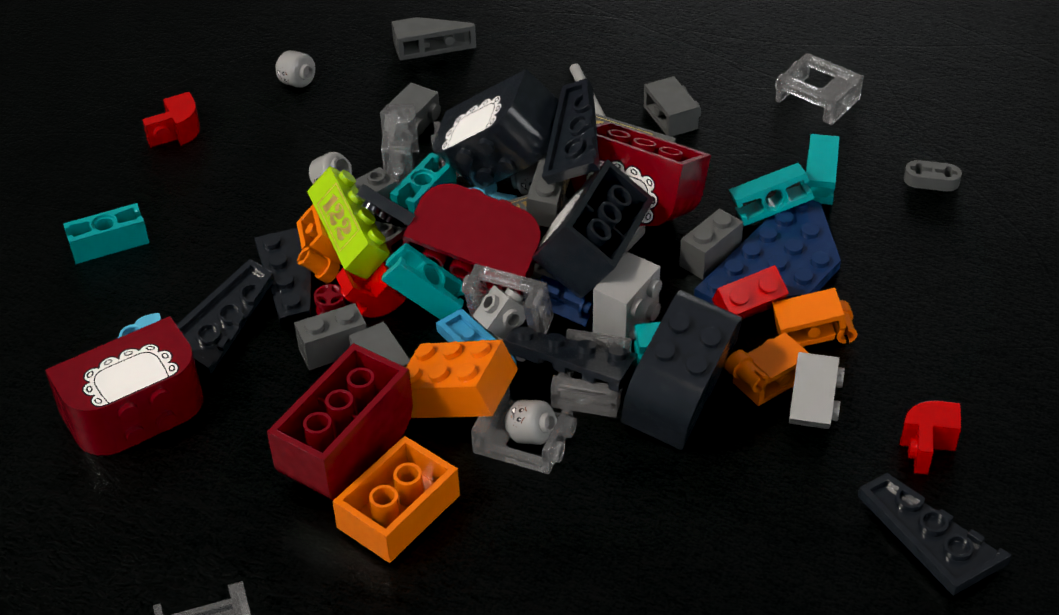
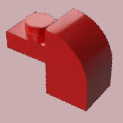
M190 92L163 99L165 113L142 119L150 147L178 140L180 145H184L192 141L200 131L196 104Z
M383 262L367 280L344 270V268L335 276L341 287V294L348 301L356 304L363 317L373 318L389 314L407 299L406 296L381 280L383 273L389 269L386 266V262Z
M926 401L915 405L907 413L900 445L908 446V458L914 459V473L928 475L933 449L956 451L961 432L960 403Z

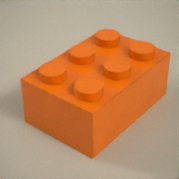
M503 340L420 344L406 366L410 372L413 399L411 418L493 416L518 370Z
M404 436L332 501L337 528L388 563H391L460 496L458 468Z

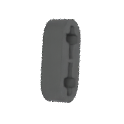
M914 160L907 163L905 167L904 182L914 188L954 191L959 187L962 172L959 167L953 164Z

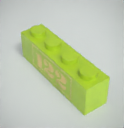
M329 166L307 192L344 270L367 280L391 253L385 244V236L378 230L375 224L376 218L368 209L362 206L365 200L356 195L359 190L355 185L356 179L346 170L339 171Z

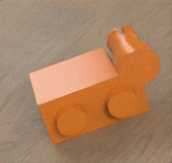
M312 204L296 222L301 248L303 249L297 258V264L312 271L317 279L328 284L335 279L342 264Z
M835 288L772 302L778 334L787 333L802 347L834 340L835 335H837L838 342L843 344L846 343L844 335L848 336L849 342L857 338V331L852 322L853 313L848 302L839 300Z
M783 333L774 339L765 341L763 345L749 353H746L744 350L735 351L726 360L725 369L733 376V384L757 406H760L794 386L798 352H808L787 333Z

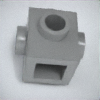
M493 285L489 293L483 298L473 317L488 331L504 339L512 329L518 328L523 324L531 310L521 303L524 297L515 290L508 287L504 291Z

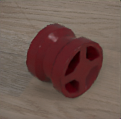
M326 284L315 291L314 301L317 315L346 306V298L341 294V287L339 285Z

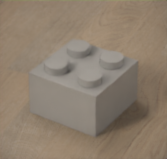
M629 252L620 259L615 269L593 289V335L626 349L633 340H636L634 324L649 323L657 318L661 309L659 292L662 287L659 265Z

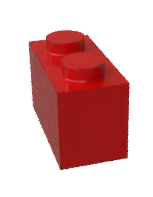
M776 265L719 287L712 301L714 305L743 317L744 320L773 308L772 302L786 299L789 292Z

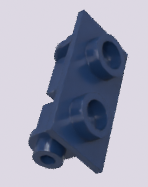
M542 275L540 280L537 278L534 280L531 287L534 293L529 303L586 327L593 313V296L587 294L580 299L559 281Z

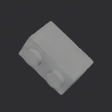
M798 352L789 424L829 429L831 420L838 421L840 401L834 400L836 387L842 388L845 371V368L838 367L839 357Z

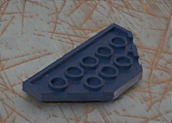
M811 200L769 216L694 289V296L714 304L712 298L719 287L776 265L789 292L786 299L819 291L840 269L841 263L821 203Z

